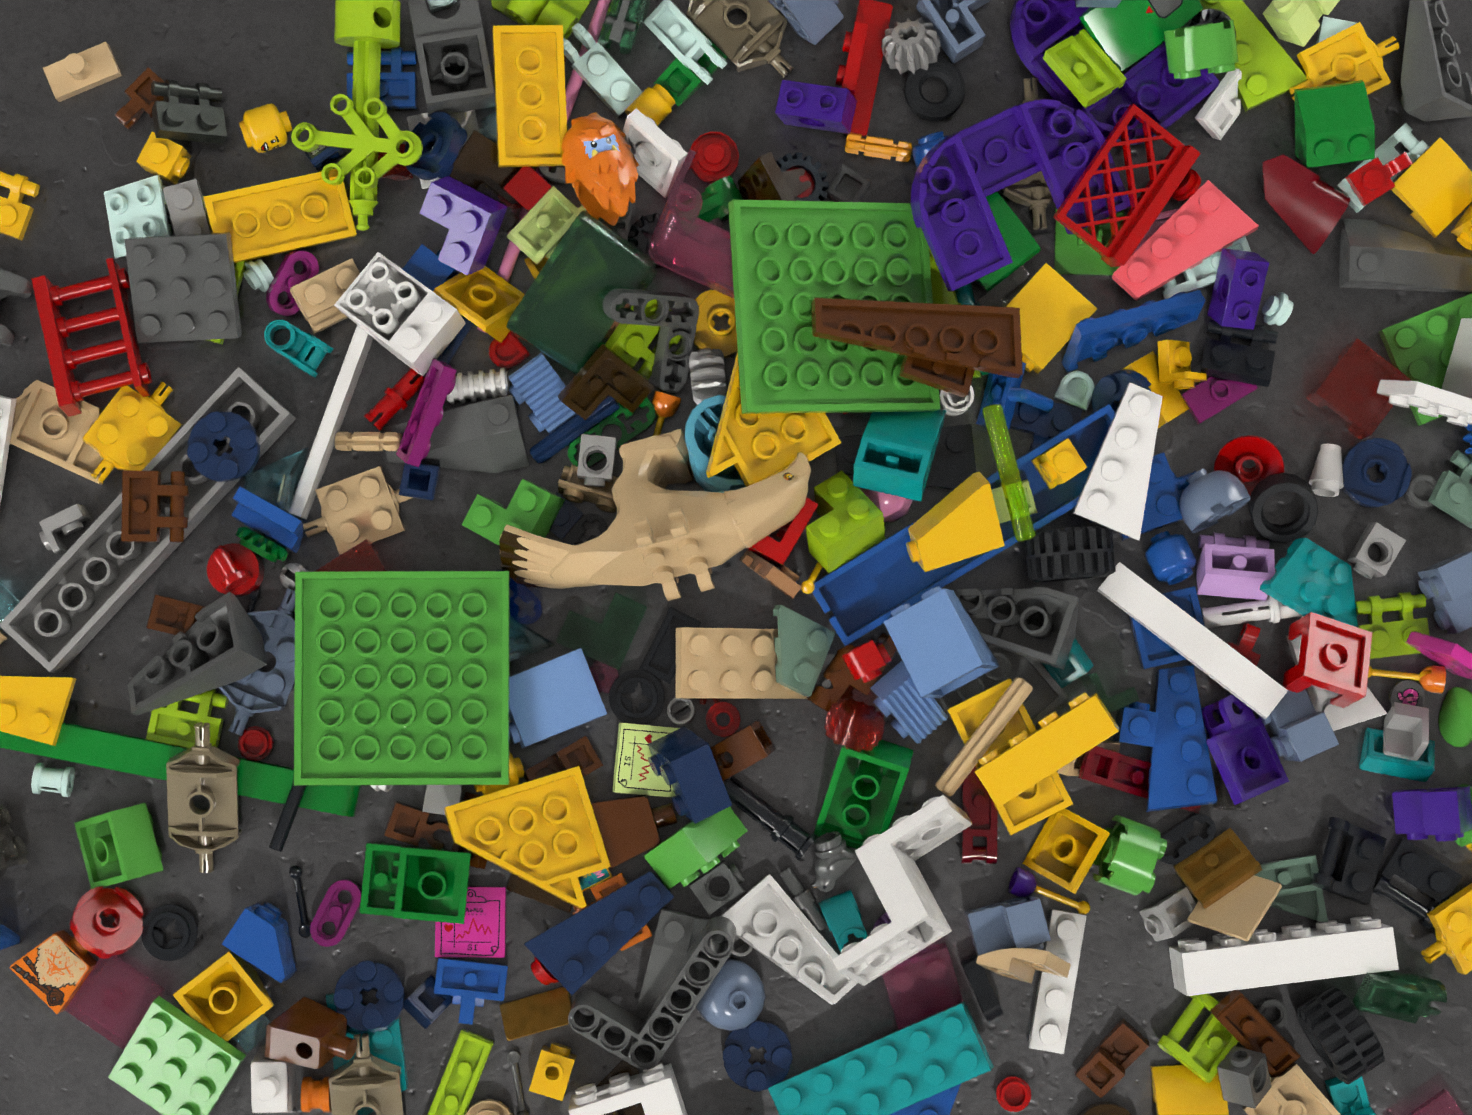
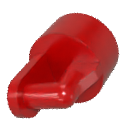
M241 544L219 545L214 549L208 560L207 576L211 585L220 593L227 594L231 592L236 597H243L251 594L262 583L264 564L259 554Z

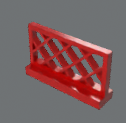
M1131 104L1053 218L1102 256L1100 259L1110 267L1124 266L1201 153L1191 145L1185 146L1139 107ZM1133 116L1142 123L1144 138L1129 140L1127 125ZM1151 131L1155 133L1157 136L1152 137ZM1121 135L1122 142H1116ZM1162 139L1172 149L1164 160L1155 161L1152 141ZM1145 142L1147 163L1132 165L1130 144ZM1122 145L1125 166L1110 168L1109 151L1112 147ZM1102 163V170H1097ZM1161 164L1158 170L1156 171V165ZM1148 166L1149 183L1145 188L1136 189L1133 168ZM1126 170L1128 191L1113 193L1110 172ZM1103 173L1106 194L1090 196V179L1093 175ZM1082 192L1083 198L1077 199ZM1142 192L1141 195H1140V196L1138 197V199H1137V194H1136V193ZM1129 194L1130 211L1126 216L1116 217L1114 197ZM1106 198L1109 219L1094 221L1091 200ZM1084 202L1086 222L1076 224L1066 214L1074 203ZM1123 220L1118 227L1117 221ZM1110 222L1112 237L1104 246L1096 239L1095 225ZM1087 226L1088 232H1086L1081 227Z

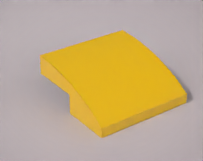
M1440 137L1394 182L1396 187L1391 189L1413 211L1410 215L1429 234L1436 238L1472 202V172Z
M1183 1064L1151 1066L1153 1101L1156 1103L1157 1115H1229L1228 1101L1223 1100L1218 1072L1212 1081L1207 1083Z

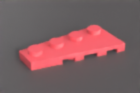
M1208 180L1129 258L1124 266H1120L1113 273L1112 279L1134 300L1138 301L1172 281L1177 275L1189 268H1194L1216 252H1221L1222 248L1226 249L1243 236H1248L1255 232L1259 225Z

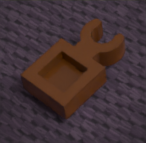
M395 801L384 836L414 846H418L422 837L427 839L428 844L433 848L442 849L444 843L434 839L433 833L437 829L449 831L450 828L448 823L441 820L429 823L427 822L429 813L422 812V809Z

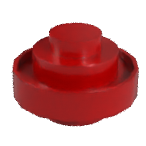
M710 131L700 135L693 142L689 150V164L692 172L700 180L714 183L723 177L732 176L739 165V151L736 143L728 135Z

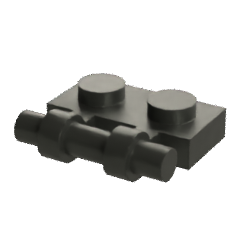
M166 79L165 82L153 81L151 83V95L164 96V102L155 101L152 107L156 138L224 144L227 132L223 108L209 106V101H221V88H211L206 83H196L195 86L179 84L178 80ZM179 98L194 99V105L179 103Z

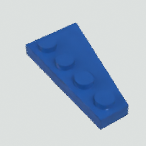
M1200 290L1189 293L1179 292L1168 299L1157 302L1154 300L1147 301L1141 306L1129 310L1118 309L1104 317L1096 319L1086 318L1076 324L1061 363L1066 372L1069 373L1078 369L1077 362L1089 357L1094 362L1106 358L1107 351L1121 344H1124L1126 349L1135 346L1150 332H1153L1157 337L1196 321L1206 300Z
M1194 665L1159 669L1157 672L1154 712H1158L1159 716L1154 747H1151L1152 755L1151 767L1149 769V792L1146 812L1215 804L1218 800L1208 745L1206 743L1207 738Z

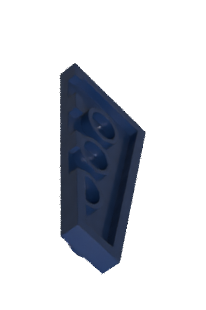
M648 871L566 920L528 940L524 945L573 995L674 896L651 871Z

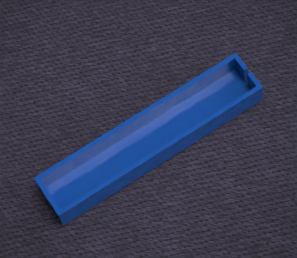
M1108 404L986 477L991 485V490L1028 479L1038 512L1000 523L1005 546L924 572L917 561H911L906 547V542L911 541L908 528L917 521L915 520L835 571L816 580L812 593L824 613L830 610L833 612L834 615L828 619L844 646L883 624L884 621L892 617L891 611L907 603L913 606L923 600L921 598L923 593L938 586L940 588L946 586L1073 509L1078 502L1114 418L1115 412L1111 405ZM1069 438L1088 468L1050 490L1031 460L1059 442Z

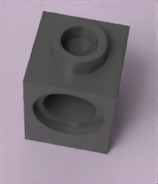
M723 860L691 882L689 887L708 915H710L744 892L740 884L745 879L734 863L728 867ZM716 876L725 877L729 881V890L723 895H716L709 888L710 881Z
M1233 1046L1217 1066L1223 1100L1255 1109L1271 1088L1268 1065L1264 1053Z

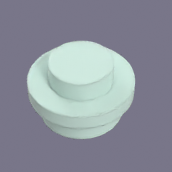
M261 259L254 262L251 260L246 262L245 267L247 271L243 274L248 284L254 290L259 288L262 292L268 291L274 277L267 265Z
M1280 292L1275 296L1271 295L1266 300L1262 308L1265 323L1281 326L1287 321L1294 306L1287 294Z

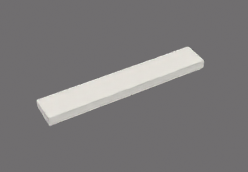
M358 325L356 326L289 508V513L306 520L316 496L315 490L319 488L332 453L335 434L340 431L373 341V337Z
M1119 562L1116 565V572L1105 579L1097 590L1099 593L1261 717L1266 719L1287 693L1288 690L1122 563Z

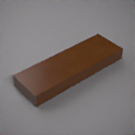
M1239 990L1231 991L1210 1010L1216 1019L1245 1049L1266 1055L1268 1071L1272 1077L1279 1076L1300 1057L1299 1053Z

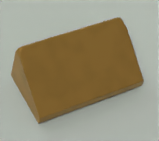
M563 986L500 1004L507 1041L569 1024L568 1015L572 1002L568 990Z

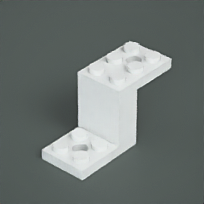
M1461 318L1442 389L1418 381L1380 380L1377 393L1389 397L1388 403L1404 408L1414 406L1418 408V413L1427 416L1439 417V415L1448 417L1447 422L1465 427H1468V424L1472 425V318Z
M946 796L930 798L923 803L920 810L912 815L900 817L892 824L890 829L882 834H876L867 838L863 842V846L855 850L891 920L889 924L885 923L875 927L871 931V935L861 942H854L845 946L841 950V954L832 959L839 973L863 986L952 931L915 863L923 855L973 825L967 813Z
M659 1062L654 1068L643 1070L642 1073L629 1076L628 1072L615 1075L609 1079V1084L596 1087L595 1083H591L575 1090L576 1094L571 1095L568 1110L569 1115H604L641 1103L645 1115H687L672 1065L670 1063L663 1066L662 1062Z

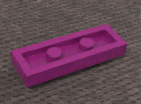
M434 358L396 452V455L405 463L416 467L420 466L422 459L426 458L430 451V438L434 427L440 424L443 417V404L447 395L453 391L456 383L455 374L457 370L447 363Z

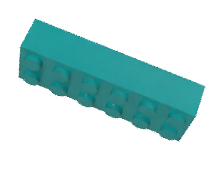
M964 1001L783 1080L768 1089L779 1115H889L991 1071L994 1066Z

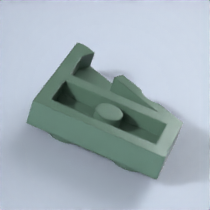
M775 605L773 616H777L778 637L774 638L775 653L777 654V663L775 665L776 682L803 696H811L836 633L783 605Z
M1311 854L1260 863L1262 870L1255 876L1281 883L1282 885L1271 907L1316 921L1328 922L1323 891L1321 888L1311 884L1314 873L1319 871L1316 855Z

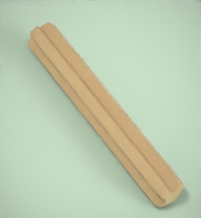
M1016 677L938 779L935 784L938 790L946 796H953L978 763V759L985 754L1032 692L1033 687L1027 681L1020 677Z

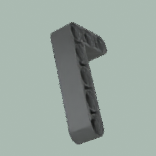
M723 916L714 917L707 922L643 1020L597 992L584 990L579 992L573 1000L568 1015V1022L571 1028L641 1070L654 1068L731 955L736 938L734 923ZM721 934L727 938V941L717 942L711 936ZM703 962L709 968L700 970L694 967L693 963ZM678 989H683L690 994V996L681 997L678 996L675 993V991ZM579 1009H589L593 1012V1015H584ZM666 1017L670 1019L672 1023L663 1024L660 1023L657 1020V1018ZM617 1026L624 1032L614 1033L609 1027ZM647 1044L650 1045L654 1050L645 1051L642 1050L639 1047V1045Z

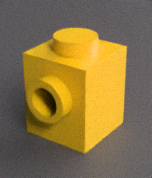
M152 131L136 162L145 171L153 175H160L161 179L175 185L187 172L191 155L183 146L169 139L156 138L155 132Z
M553 1042L550 1047L543 1045L529 1091L563 1101L577 1055L570 1053V1047Z

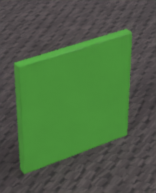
M1124 210L1117 212L1116 217L1124 216ZM1055 219L1054 270L1058 274L1112 276L1120 267H1110L1100 259L1102 256L1075 234H1067L1065 227ZM1123 220L1117 221L1118 227ZM1110 222L1095 225L1096 239L1104 246L1112 237Z

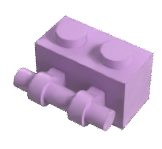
M1213 532L1212 536L1199 535L1198 548L1203 549L1196 564L1198 595L1255 600L1267 599L1268 595L1260 590V585L1263 581L1271 580L1275 574L1274 549H1269L1268 540H1257L1256 536L1244 535L1243 538L1225 537V533Z

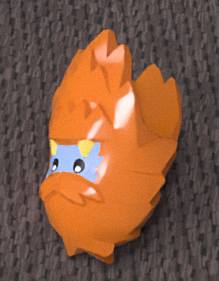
M594 112L588 116L572 119V127L565 133L562 141V164L565 165V181L572 184L580 203L595 221H598L600 217L607 224L615 226L619 216H626L629 201L632 204L635 203V182H637L638 178L636 167L639 164L631 152V146L624 139L625 133L612 120L603 118L597 112Z

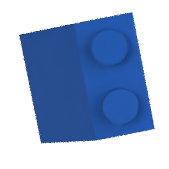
M264 902L263 905L256 903L244 909L222 945L282 983L292 977L297 971L288 922L280 917L282 911L268 902Z

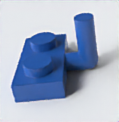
M1022 362L1023 374L1026 366L1024 362ZM989 373L976 424L985 428L1009 430L1016 402H1023L1049 412L1054 406V401L1031 390L1020 388L1023 374L1019 378H1012Z

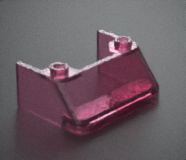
M689 150L651 237L648 247L649 255L658 265L734 299L730 232L697 218L702 208L703 200L696 188L685 183L696 155L695 151Z

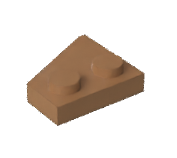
M749 549L740 558L741 562L793 600L801 589V586L797 584L800 577L783 565L779 570Z

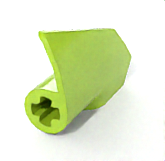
M491 0L492 8L520 25H563V38L568 40L573 32L572 27L579 23L591 0Z

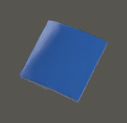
M240 486L233 497L238 505L231 516L297 553L303 537L302 521Z

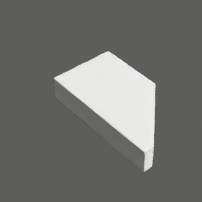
M1235 68L1236 70L1227 72L1195 116V119L1213 139L1221 140L1240 114L1241 99H1237L1238 81L1242 79L1240 69Z

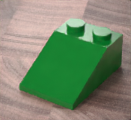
M847 728L814 833L819 837L829 832L838 831L841 837L845 839L846 846L858 849L863 846V842L867 838L887 831L910 768L913 750Z

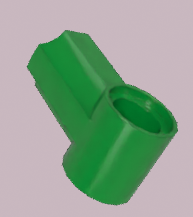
M726 176L715 181L705 188V192L673 208L687 236L696 232L713 219L719 218L720 221L729 219L728 202L733 199L744 200L732 176Z

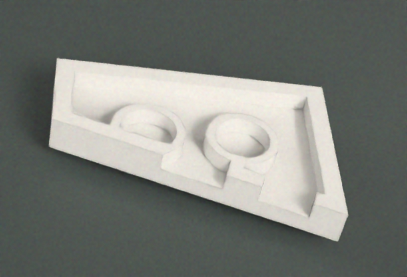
M1302 635L1292 641L1286 636L1295 665L1299 663ZM1313 685L1306 688L1315 711L1325 712L1333 731L1387 714L1368 687L1366 697L1345 708L1330 704V700L1340 694Z

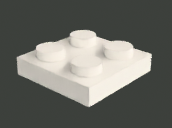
M636 108L626 118L623 127L624 139L631 146V152L639 164L636 167L638 175L666 198L675 189L688 153L683 150L678 141L671 139L658 128L654 120L645 116Z

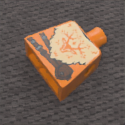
M62 930L44 940L14 962L9 968L56 1014L67 1010L96 969L98 963L88 953L89 951L78 943L75 936L72 938L66 931Z

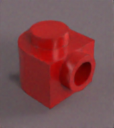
M873 639L842 655L854 680L862 678L864 683L883 674L880 668L892 661L883 643L875 645Z

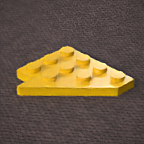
M737 352L706 470L708 478L734 465L747 487L786 469L794 461L797 453H803L808 458V461H811L841 444L826 413L742 414Z
M579 766L444 808L454 843L579 909L586 907L578 877L611 867Z

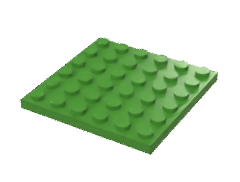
M734 199L728 202L742 414L920 412L940 410L939 389L899 376L905 355L814 337L812 333V301L814 298L933 303L929 245L921 227L916 228L911 203Z
M509 571L295 572L294 786L509 785Z

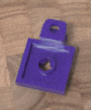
M1230 695L1201 708L1204 726L1210 739L1206 740V743L1234 805L1289 782L1261 718L1256 719L1250 707L1234 695ZM1232 703L1237 705L1239 709L1238 714L1233 711ZM1214 711L1218 713L1220 717V722H1217L1214 719ZM1246 757L1249 758V760H1250V764H1249V765L1246 764L1244 758H1246Z

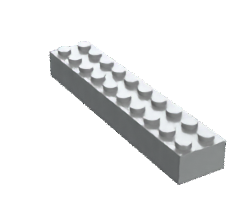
M240 367L226 379L142 470L160 471L161 485H171V471L185 472V485L188 486V497H185L184 517H188V528L184 529V540L240 480L238 478L234 481L216 482L206 478L195 469L187 455L190 433L196 423L209 413L215 411L232 412L242 416L254 426L260 444V459L297 419ZM226 437L223 441H217L215 446L218 448V456H221L224 452L228 454L232 452L233 448L229 445L230 438ZM122 492L0 623V627L49 672L61 673L181 544L170 542V528H160V542L121 541ZM161 497L160 517H170V497Z

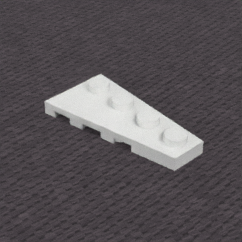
M1128 383L1075 506L1074 514L1140 541L1163 396L1133 383Z

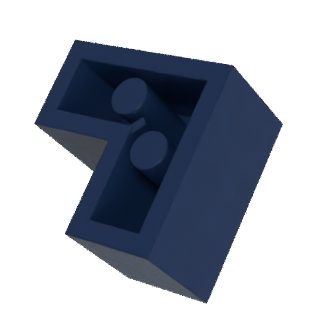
M684 726L648 744L652 756L648 757L649 764L656 776L661 775L667 785H672L676 795L672 797V802L680 816L685 815L696 824L732 806L710 746L702 738Z

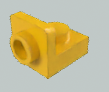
M1169 339L1157 341L1159 382L1173 384L1174 389L1183 390L1195 388L1194 382L1207 381V373L1191 372L1192 356L1190 342Z

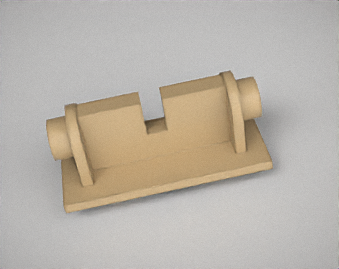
M573 464L571 467L564 466L561 479L558 481V492L563 494L564 498L575 503H582L584 500L596 504V507L602 511L616 512L617 508L613 498L612 487L618 477L613 476V482L605 481V487L584 485V479H578L577 477L578 467Z

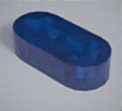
M510 578V589L515 593L510 598V615L521 624H535L543 615L542 602L525 585L517 584ZM518 597L526 603L534 601L536 604L533 607L536 613L535 616L531 618L526 615L521 618L519 614L522 609L514 601Z

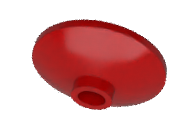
M1247 435L1230 440L1219 450L1214 462V471H1226L1238 477L1251 496V492L1260 481L1270 475L1284 473V461L1280 451L1273 443L1262 437ZM1245 460H1253L1256 465L1252 468H1246L1243 462Z

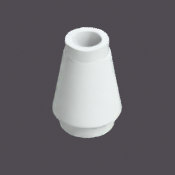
M1322 444L1320 446V451L1309 479V484L1312 486L1311 489L1315 495L1335 497L1339 495L1340 489L1344 487L1342 454L1339 445Z

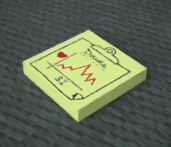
M619 722L612 792L660 797L676 796L672 785H667L661 775L656 776L648 760V757L652 756L648 744L680 728Z

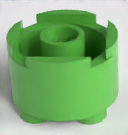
M1234 20L1163 31L1169 73L1174 74V79L1201 76L1200 69L1208 68V73L1215 74L1236 70L1235 63L1239 62Z
M1116 815L1112 818L1113 821L1117 822L1114 828H1105L1110 835L1093 863L1099 866V875L1093 873V879L1096 882L1132 895H1138L1142 891L1149 893L1153 888L1156 878L1153 871L1157 859L1160 860L1164 856L1167 840L1161 838L1160 831L1156 828Z

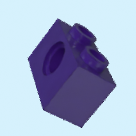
M782 80L775 114L785 125L850 134L857 100L847 88Z
M1222 248L1207 315L1221 326L1254 330L1269 262L1255 252Z

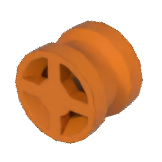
M303 1077L300 1097L302 1112H311L313 1109H321L326 1113L332 1112L329 1077H324L322 1080Z

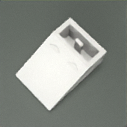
M379 252L376 253L334 305L421 376H424L429 370L432 359H437L466 324L456 308Z

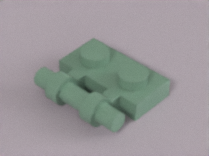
M1457 450L1450 459L1452 463L1459 467L1457 473L1455 474L1450 470L1442 472L1428 502L1472 529V484L1469 483L1472 477V454L1467 456Z

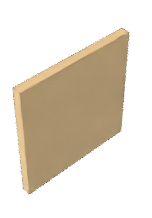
M1254 875L1206 909L1198 901L1187 919L1191 923L1248 942L1281 890L1282 885L1281 883Z

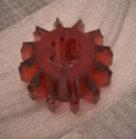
M849 698L848 701L838 699L827 712L824 727L826 729L825 735L833 739V743L841 744L846 749L851 748L857 752H860L862 749L872 751L873 747L878 746L879 740L882 739L885 731L883 729L885 725L884 715L876 711L875 706L867 705L864 701L858 702L853 698Z

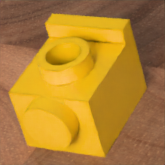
M1069 438L1059 442L1031 460L1050 490L1088 468Z

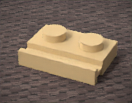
M352 258L291 287L290 292L305 320L310 324L313 334L348 318L334 305L360 274Z

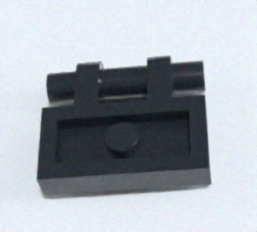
M1210 319L1207 333L1218 334L1220 338L1219 341L1206 339L1200 373H1207V376L1269 387L1275 351L1261 348L1262 343L1276 345L1278 332L1266 330L1265 326L1255 324L1254 330L1225 327ZM1231 337L1250 340V346L1231 343Z

